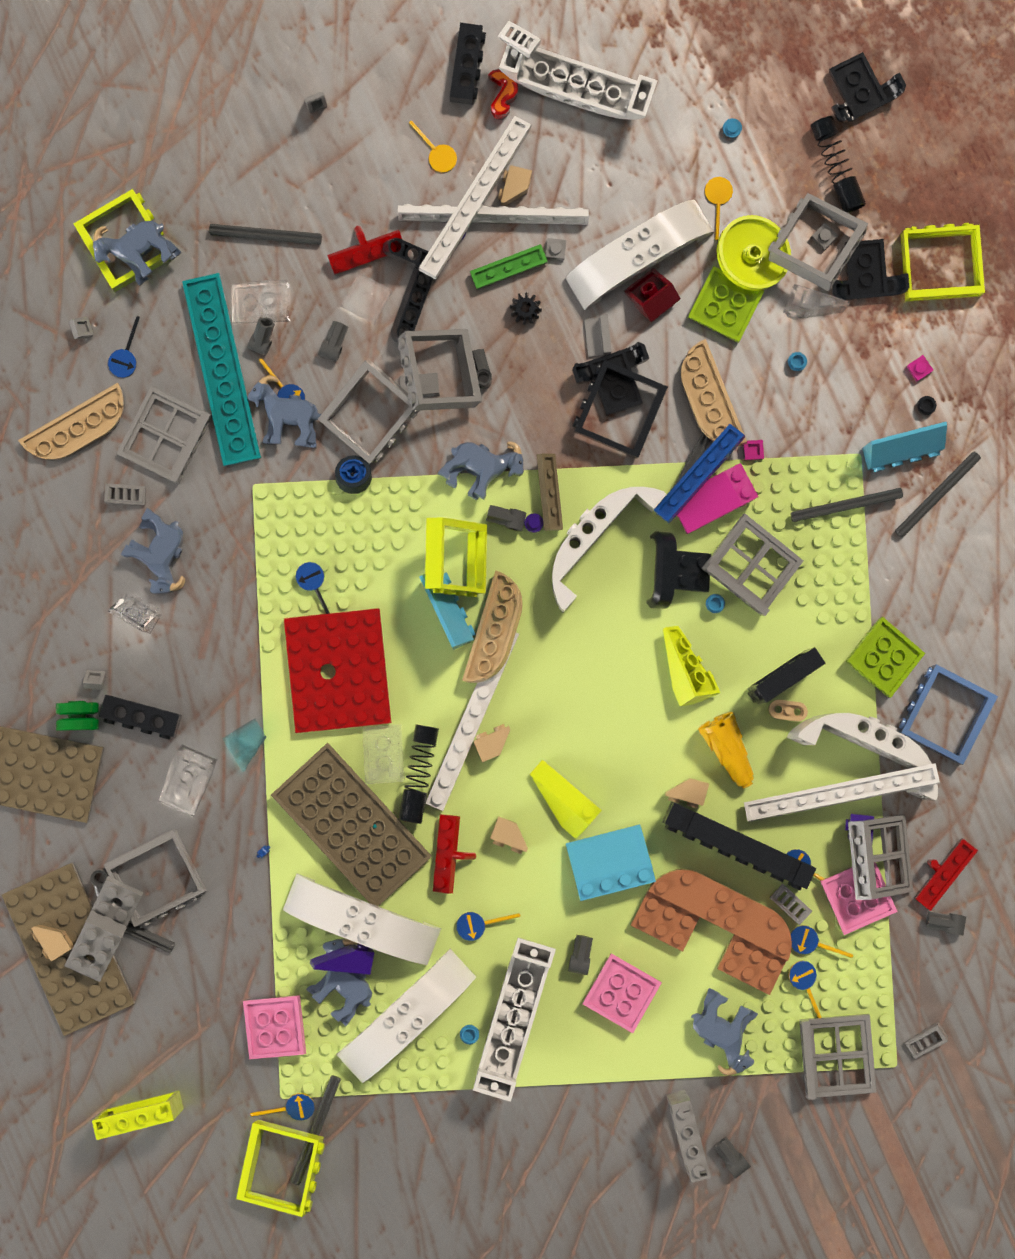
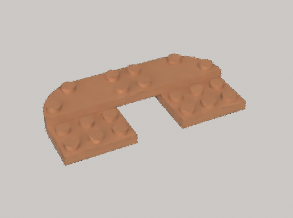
M676 869L659 876L656 882L650 885L631 926L684 951L701 917L734 934L717 969L768 995L771 994L786 961L790 957L792 948L789 928L779 914L693 870Z

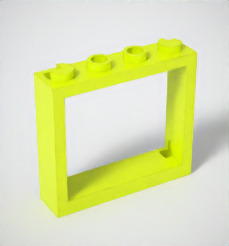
M131 189L73 223L94 260L93 240L85 227L133 200L145 221L155 219L150 209L145 210L142 204L145 201L140 193L136 194ZM161 253L145 262L151 270L164 264L161 259ZM105 260L100 263L96 262L114 292L136 280L133 270L116 279Z
M964 223L962 226H955V224H946L941 228H936L935 225H928L924 229H917V227L912 226L902 231L900 239L903 274L908 273L910 287L905 293V302L981 297L985 293L980 225ZM970 235L974 286L912 290L908 239Z
M444 517L426 518L425 589H432L433 593L477 597V594L486 593L487 524ZM445 529L468 532L467 587L443 584Z
M180 1091L104 1109L92 1120L96 1140L174 1121L184 1109ZM113 1111L114 1115L109 1116L108 1112Z
M259 1119L253 1122L236 1199L300 1217L306 1215L311 1211L313 1204L311 1195L315 1192L317 1186L315 1176L319 1173L321 1167L319 1158L325 1149L324 1137ZM264 1130L314 1143L301 1205L251 1192Z

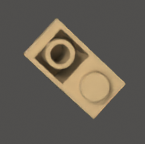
M510 165L509 171L505 170L503 181L506 183L504 189L500 188L498 200H501V206H507L528 193L532 170Z
M502 724L493 728L495 732L487 735V732L476 735L477 740L473 742L482 762L501 754L510 732L509 726L505 727Z
M688 778L665 791V796H669V801L679 803L680 800L687 801V806L698 808V805H704L709 783Z
M498 816L490 839L494 840L493 844L504 847V844L512 847V851L522 854V851L527 852L528 847L517 823Z
M36 925L31 928L34 940L41 944L43 955L46 959H50L51 962L74 947V944L64 930L43 925Z

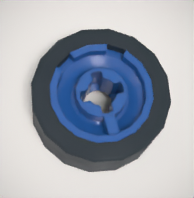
M356 455L341 459L335 468L336 483L346 493L357 494L365 491L370 486L372 480L369 463Z

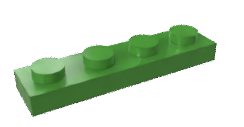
M539 244L471 270L470 274L476 289L479 290L547 264L548 261L542 245Z

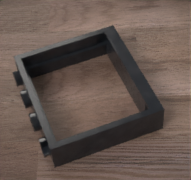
M604 360L602 364L598 363L595 374H597L595 382H590L587 389L590 394L588 399H583L580 409L583 411L580 417L576 416L572 427L575 428L574 433L637 459L668 386ZM607 369L657 389L633 449L582 428Z
M815 647L804 650L748 687L749 692L747 694L753 703H767L826 663Z

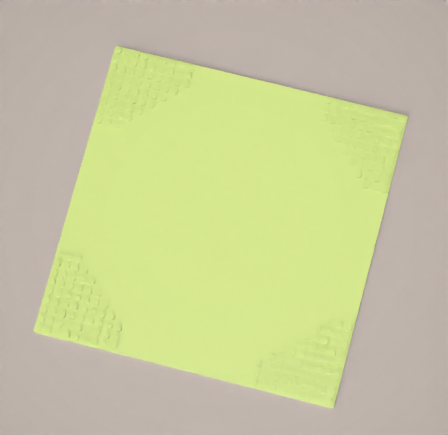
M860 454L780 457L744 461V459L725 460L710 478L741 463L759 497L689 534L686 533L677 515L670 523H667L654 511L651 513L634 498L560 581L577 596L564 613L560 611L553 594L552 571L556 555L562 543L568 537L567 531L574 523L578 525L581 522L580 516L587 508L591 510L603 498L618 490L629 487H649L668 494L674 487L687 462L557 469L563 530L544 531L543 525V528L536 533L529 532L525 524L522 531H515L503 525L487 522L486 519L490 505L509 510L510 508L521 510L527 513L526 517L529 514L536 513L543 518L538 470H524L522 476L512 475L510 477L508 476L510 471H504L489 483L486 489L485 500L480 497L478 500H475L468 496V491L477 476L470 473L458 475L456 489L446 484L447 479L441 475L372 478L370 486L365 491L357 494L344 492L339 488L336 480L253 485L276 997L300 995L306 1054L278 1057L280 1097L282 1099H289L297 1093H304L311 1098L323 1097L332 1075L341 1078L335 1096L473 1089L496 1005L518 938L552 947L556 950L551 967L547 973L515 1087L726 1076L718 1069V1065L726 1069L729 1068L724 1049L716 1045L712 1048L705 1044V1039L700 1037L694 1030V1019L691 1018L695 1013L702 1014L709 988L728 998L726 1003L718 1007L717 1016L724 1018L730 1023L735 1018L741 1005L758 1013L756 1018L747 1024L743 1032L740 1055H744L749 1050V1056L754 1059V1064L744 1071L731 1076L804 1072L799 1019L817 1018V1015L806 989L800 990L795 988L789 980V971L792 965L799 961H807L816 969V981L810 987L821 1017L870 1014L874 1068H894L897 1066L889 916L843 935L820 880L816 877H812L807 889L802 887L800 891L787 885L789 881L785 879L782 883L770 877V872L766 871L763 874L752 869L753 864L743 865L735 861L736 856L731 855L728 858L718 853V848L713 846L711 850L700 845L701 840L695 838V841L689 840L682 836L683 832L678 830L677 833H674L664 828L666 824L662 823L671 803L668 800L669 796H665V791L688 778L709 783L703 806L698 805V808L687 806V801L680 800L677 804L785 854L793 849L805 851L810 857L811 866L817 868L815 873L826 879L852 867L850 842L847 837L848 831H845V820L849 819L851 814L874 816V819L883 818L882 795L753 822L747 821L744 802L880 775L879 754L824 729L821 730L815 745H802L787 738L788 733L794 727L818 715L851 713L867 718L869 716L877 718L875 686L846 662L847 658L872 628L865 506L797 522H792L791 512L864 496L862 457ZM602 512L595 513L597 519L605 518ZM746 514L804 560L768 607L770 611L766 616L758 614L711 575L709 592L674 590L673 600L666 609L650 608L646 603L652 597L654 590L656 544L654 539H650V535L655 531L672 533L676 539L677 551L708 553L712 555L740 517ZM444 517L487 524L486 593L477 594V597L458 596L460 600L456 602L459 608H464L468 617L465 618L467 626L472 625L476 634L495 570L510 577L517 584L521 592L522 613L516 630L519 636L476 735L487 732V735L495 732L493 728L502 724L505 727L509 726L510 732L501 754L484 762L481 761L474 742L472 743L443 811L425 804L421 824L400 820L432 857L383 901L379 907L420 923H429L441 928L428 965L414 963L372 949L375 953L371 974H365V980L369 983L372 991L371 1006L366 1007L360 1004L353 1018L345 1026L330 1014L332 1011L344 1007L346 1000L336 989L330 992L320 1004L306 990L309 986L320 982L327 973L324 970H314L310 965V959L326 954V951L323 949L325 942L344 938L308 924L288 914L283 908L297 873L315 880L318 884L365 902L368 901L275 801L271 794L326 743H329L390 811L399 818L403 791L406 789L404 786H425V784L410 780L406 776H428L407 767L409 765L430 766L409 757L411 755L432 756L411 748L413 745L433 746L412 741L415 725L418 724L439 728L436 747H415L434 754V757H413L433 765L429 768L412 767L429 773L430 777H410L429 785L428 787H409L427 793L428 798L477 683L462 681L474 641L453 650L419 576L425 574L426 518ZM584 526L582 528L585 534L592 533L591 527ZM745 528L733 545L753 559L764 542ZM444 530V573L447 572L452 582L449 585L467 587L468 532ZM576 540L569 542L572 548L576 549L580 546ZM730 548L718 565L735 579H738L749 562ZM770 548L758 565L777 579L789 562ZM313 562L323 569L324 581L318 589L330 613L380 608L392 723L295 733L284 618L326 614L315 590H305L297 583L296 571L302 564ZM755 568L743 585L762 599L774 582ZM712 594H719L724 598L725 607L719 613H711L706 608V600ZM679 626L691 643L690 649L696 657L700 656L703 660L700 663L706 671L710 670L720 690L718 695L693 705H679L672 688L663 633L665 627ZM815 647L826 664L767 703H753L747 694L749 692L748 687L804 650ZM326 664L321 668V676L324 679H331L335 676L336 670L333 665ZM774 700L801 702L807 707L808 714L804 720L798 722L773 718L769 714L768 708ZM776 706L775 712L780 713L781 707ZM798 708L794 710L796 716L800 714V709ZM727 712H734L743 737L741 739L753 771V784L747 788L738 787L733 782L725 767L721 765L714 751H711L698 730L705 722H712L715 717ZM541 760H544L602 810L577 839L561 827L530 775ZM440 814L460 816L457 851L476 853L475 860L456 859L453 894L433 892ZM498 816L517 823L528 847L527 852L522 851V854L512 851V847L504 844V847L493 844L494 840L490 839ZM640 824L655 880L662 874L676 869L696 871L775 911L787 924L790 934L798 926H810L818 935V943L851 953L853 957L850 958L818 946L809 954H799L791 948L790 957L786 961L771 994L768 995L717 969L734 935L733 933L700 917L684 951H681L631 926L652 883L580 901L566 843ZM880 828L873 829V855L883 854ZM884 861L876 862L886 884ZM782 884L812 910L811 914L800 925L769 898ZM784 891L777 900L780 902L787 893ZM790 896L783 905L786 907L793 898ZM796 902L789 911L792 912L799 904ZM801 908L795 916L798 918L805 909ZM467 912L478 913L484 921L518 913L521 915L518 918L485 925L483 935L474 941L463 939L457 931L458 919ZM576 935L593 938L588 975L568 972ZM451 949L476 976L475 980L399 1054L371 1078L362 1083L336 1054L350 1041L352 1042L434 966L440 957ZM611 953L662 982L634 1033L629 1032L582 1004ZM466 1025H474L479 1030V1039L474 1044H465L460 1038V1031ZM860 1025L839 1027L841 1052L862 1050ZM835 1027L813 1029L815 1054L837 1052ZM863 1058L842 1059V1069H864ZM816 1061L817 1071L838 1070V1061Z

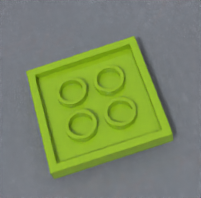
M713 266L688 318L739 343L764 290L751 291L743 289L731 282L721 269Z
M882 616L847 658L846 662L883 694L891 698L926 653Z

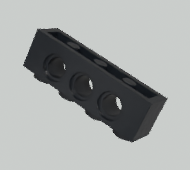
M460 22L450 102L472 105L473 99L477 100L478 88H475L476 81L480 80L481 69H478V63L482 62L484 52L480 51L481 44H485L486 32H483V25ZM472 42L476 45V47L473 49H469L466 47V45ZM466 61H471L473 66L465 67L463 64ZM467 79L471 83L468 86H463L461 81Z
M105 695L99 717L104 718L103 722L114 725L115 721L123 723L122 727L133 730L134 727L141 728L140 732L152 735L153 731L160 733L159 737L170 740L171 737H176L182 715L111 695ZM121 707L126 710V715L123 718L117 715V711ZM139 712H142L145 716L142 723L136 721V715ZM158 717L163 720L161 728H157L154 725V721Z

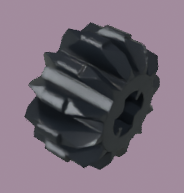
M526 292L525 298H523L522 294L519 293V300L516 298L512 299L515 305H510V310H514L511 313V317L517 316L516 323L523 319V325H526V320L533 324V318L538 320L539 315L537 313L542 312V308L537 307L541 302L540 300L534 302L536 295H532L529 298V293ZM523 305H526V307L530 306L529 312L521 311Z

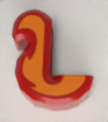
M500 69L492 70L488 74L490 81L502 87L491 104V113L496 119H504L510 113V105L508 104L514 102L517 98L519 86L518 83L506 76Z

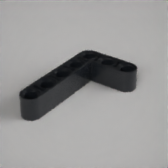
M393 238L384 242L383 252L393 259L414 267L391 330L392 339L398 342L400 337L399 330L401 328L404 332L415 331L433 278L419 271V267L429 251L400 238ZM392 242L395 243L397 247L396 252H393L391 250L390 246ZM409 250H411L414 255L412 260L408 257ZM419 275L423 276L424 278L423 285H421L418 281ZM413 293L418 297L416 303L412 300ZM407 310L411 313L410 320H407L405 316Z

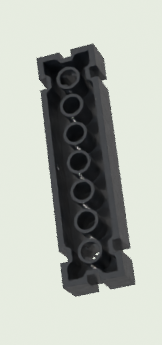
M672 801L662 823L666 824L664 828L674 833H677L679 830L683 832V837L695 841V838L701 840L700 845L711 850L714 846L718 848V853L728 858L731 855L736 856L735 861L746 866L751 863L753 864L752 869L763 874L768 871L771 873L770 877L782 883L785 879L789 881L787 885L800 891L802 887L808 888L817 869Z

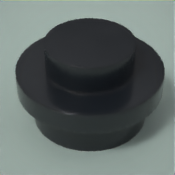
M924 396L919 399L917 409L921 414L930 415L936 410L937 404L934 398Z

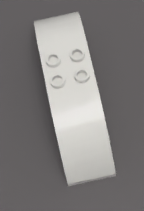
M516 33L512 40L515 41L519 34ZM522 37L521 40L519 41V44H520V45H521V44L523 43V41L525 40V37ZM530 41L525 45V48L529 47ZM508 44L499 69L510 79L536 93L590 112L629 120L645 118L658 81L640 74L636 81L541 48H537L529 59Z
M688 200L661 212L601 248L573 269L565 279L583 309L587 310L600 302L605 294L695 240L697 242L702 241L712 235L714 230L696 201Z
M629 487L618 490L603 498L591 510L587 508L580 516L581 522L578 525L574 523L567 531L568 537L562 543L556 555L552 571V589L560 611L564 613L577 597L560 581L634 498L652 513L667 495L664 491L649 487ZM602 512L605 518L597 519L595 513ZM589 526L592 529V533L585 534L582 528ZM576 540L580 546L576 549L572 548L569 542Z
M851 713L818 715L794 727L787 736V738L802 745H815L821 730L824 729L909 769L932 764L927 754L913 740L897 732L896 727L889 724L884 726L880 724L879 719L871 716L867 718ZM938 785L910 789L906 792L922 800H936L938 797Z
M298 873L283 908L288 914L327 932L388 955L423 965H428L441 928L429 923H420L318 884L315 880Z
M521 938L517 939L488 1032L473 1091L511 1102L516 1086V1078L547 973L553 961L555 948Z
M449 949L436 961L434 966L336 1055L364 1083L389 1063L468 988L476 976Z

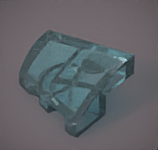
M254 718L222 739L243 772L247 769V765L252 757L257 753L259 746L263 744L266 735Z

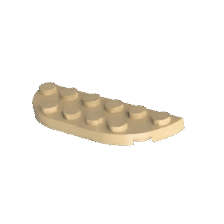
M704 339L688 351L681 367V382L699 428L709 439L715 441L729 424L733 425L740 432L743 433L708 343ZM746 438L738 446L747 444Z
M119 383L102 391L18 441L31 454L47 460L63 459L110 433L120 421L124 409V396Z
M496 570L462 681L468 683L488 680L501 670L510 654L522 613V596L517 584L510 577Z

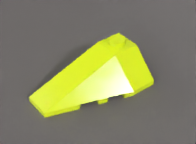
M679 626L665 627L663 633L672 688L679 705H693L718 695L720 690L710 670L706 671L700 663L703 660L700 656L696 657L690 649L691 643Z
M541 760L530 773L561 827L575 839L602 811L544 760Z

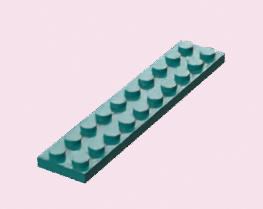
M220 273L182 281L223 466L226 467L261 459Z

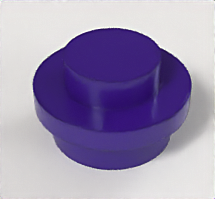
M536 513L529 514L524 522L526 529L532 533L539 532L544 525L543 518Z

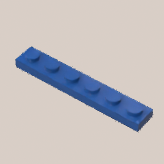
M729 424L657 505L654 512L667 523H670L743 441L745 435Z

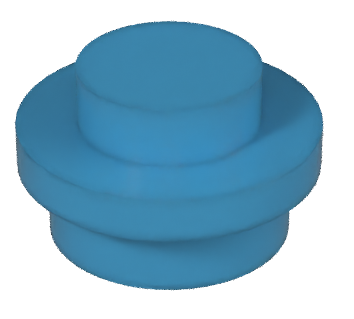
M734 118L728 119L723 125L724 134L730 138L739 136L742 131L740 121Z
M801 352L792 353L788 358V366L793 371H801L807 365V358Z
M712 594L706 600V608L711 613H719L725 607L724 598L719 594Z
M466 1025L460 1031V1038L465 1044H474L479 1039V1030L474 1025Z

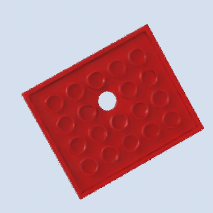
M380 608L284 618L295 733L392 723ZM326 664L333 665L336 670L335 676L331 679H324L321 676V668Z

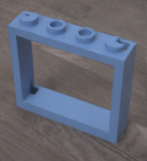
M935 664L932 667L929 666L924 674V677H926L924 683H920L916 689L915 694H917L915 701L909 703L907 707L909 712L906 718L903 717L900 721L899 733L951 761L963 765L998 696ZM938 673L985 697L956 754L910 731Z

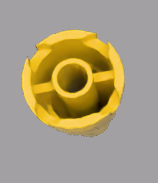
M734 712L721 714L715 717L712 722L707 721L698 728L700 734L704 737L711 751H714L733 782L742 788L751 786L754 779L753 771L747 758L748 754L741 739L743 737Z

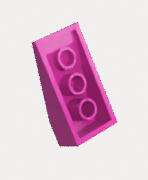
M739 463L708 479L677 516L686 533L689 534L752 502L759 496L742 464Z

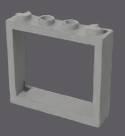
M807 193L804 199L801 198L799 200L796 212H792L789 215L786 227L780 229L777 241L771 243L768 249L770 252L769 261L830 291L865 236L868 223ZM807 207L854 231L828 274L780 250Z
M468 329L405 331L398 338L401 366L404 368L405 373L404 382L408 388V401H410L412 411L475 408L482 402ZM412 341H455L465 396L423 398Z
M365 360L318 420L365 461L372 464L374 462L377 463L384 456L382 452L386 447L390 448L395 443V436L405 431L408 427L406 424L410 418L414 419L419 411H412L410 401H408V392L372 361ZM369 372L409 405L408 409L371 454L365 451L331 421Z
M176 829L104 864L109 877L122 882L116 867L173 839L197 887L196 890L141 918L135 909L130 919L134 927L140 925L142 928L151 923L150 919L156 916L160 919L168 915V910L174 908L176 911L186 906L185 901L192 899L194 902L202 898V893L206 891Z
M685 1089L666 1094L685 1168L691 1182L711 1178L688 1094Z

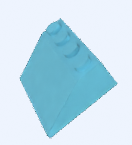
M947 422L869 442L862 448L867 470L873 469L874 472L885 470L884 466L892 464L893 468L903 465V461L910 460L911 463L920 461L922 456L929 455V458L939 456L940 452L945 449Z
M446 572L443 576V584H450L452 582ZM424 574V575L419 576V578H420V580H421V582H422V584H423V586H424V588H425V574ZM425 589L453 650L474 641L473 636L476 635L472 625L467 626L465 618H468L464 608H459L456 602L460 600L459 597L444 593H433L432 589Z
M640 824L566 843L580 901L656 882Z

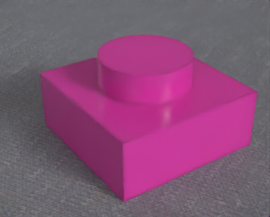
M924 355L906 366L916 382L934 371Z
M748 440L747 444L743 445L744 461L764 459L763 440Z

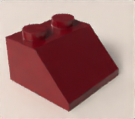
M654 268L624 290L640 313L650 322L657 319L681 299L673 284Z

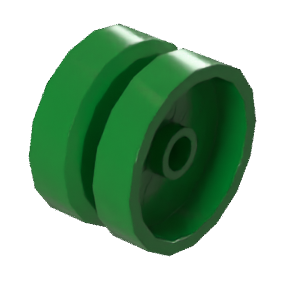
M86 701L56 703V714L68 715L67 719L56 720V731L99 730V720L97 718H87V715L99 712V703Z

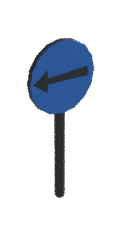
M136 316L126 349L116 350L109 357V370L117 377H128L136 369V358L129 349L140 316Z
M313 562L302 564L296 571L297 583L305 590H315L325 613L330 614L318 589L324 581L323 569Z

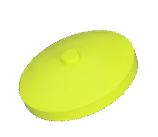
M756 215L742 216L728 224L720 234L717 242V259L725 276L735 285L751 291L766 290L776 285L788 271L769 261L770 252L768 249L773 241H777L780 228L771 220ZM786 239L780 250L791 255L788 239Z

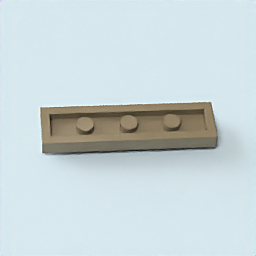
M537 454L544 531L563 530L555 454Z

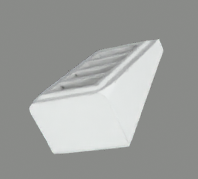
M510 21L507 22L498 35L499 39L529 59L541 43V39ZM509 29H513L510 36L506 37L505 35L509 31ZM516 33H519V36L516 38L515 41H513L512 38L514 37V35ZM522 37H525V40H524L523 43L520 45V44H519V41L521 40ZM528 41L532 42L528 48H525Z

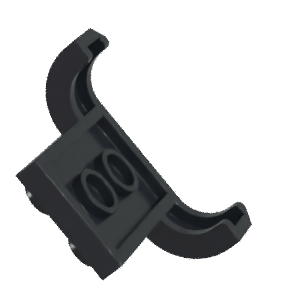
M863 52L828 70L845 102L844 104L839 105L838 103L831 107L837 120L842 123L851 122L895 100L904 93L906 83L900 73L880 85Z
M884 239L861 241L846 264L847 281L836 280L832 286V295L837 300L901 295L910 288L909 275L907 273L887 277Z
M637 342L631 347L580 364L575 363L572 372L577 384L595 382L597 377L595 370L598 363L602 364L604 360L632 371V367L649 360L645 345ZM610 369L606 370L598 389L606 416L643 404L635 380Z
M655 531L650 535V539H654L656 544L654 590L652 597L646 601L650 608H668L673 600L674 590L709 592L710 575L702 567L711 557V554L677 551L675 536L670 532Z

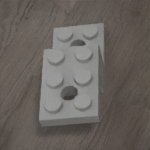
M108 876L64 966L100 982L143 892ZM113 898H119L122 903L116 904ZM86 955L94 956L95 960L87 959Z

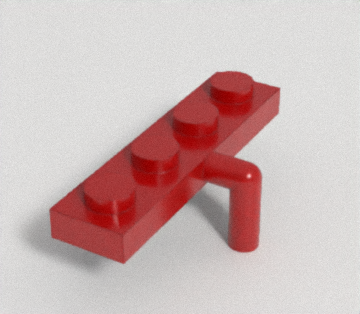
M356 226L354 230L359 244L327 255L334 275L387 256L383 252L384 242L393 238L402 239L400 231L396 230L367 241L362 227ZM392 242L390 246L391 250L393 252H396L397 247L395 243Z
M440 814L433 892L453 894L456 859H476V853L457 851L460 816Z
M961 838L941 865L935 859H928L927 864L935 870V873L914 899L931 911L978 850Z

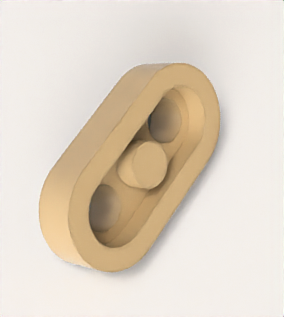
M774 700L768 708L769 714L773 718L798 722L804 720L808 714L807 707L801 702ZM776 706L781 707L780 713L775 712ZM796 708L800 709L798 716L794 714Z

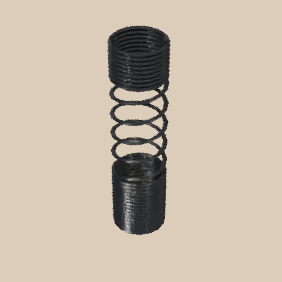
M833 116L823 117L813 122L810 127L816 139L815 141H819L817 146L826 147L821 152V155L825 157L830 156L824 164L827 166L834 165L829 169L828 174L836 175L832 179V183L841 204L840 206L843 211L850 213L864 207L866 201L862 196L863 194L856 176H850L838 182H833L835 178L853 168L830 173L834 167L849 159L826 164L829 159L846 150L823 155L825 150L842 142L840 140L830 145H819L823 140L831 138L839 132Z
M415 725L412 741L433 746L413 745L411 748L432 756H409L413 760L430 766H407L409 769L428 776H406V778L425 784V786H404L406 789H404L401 799L399 820L422 823L427 793L409 787H428L429 785L410 777H430L429 773L412 767L429 768L433 765L413 757H434V754L415 747H436L439 728Z

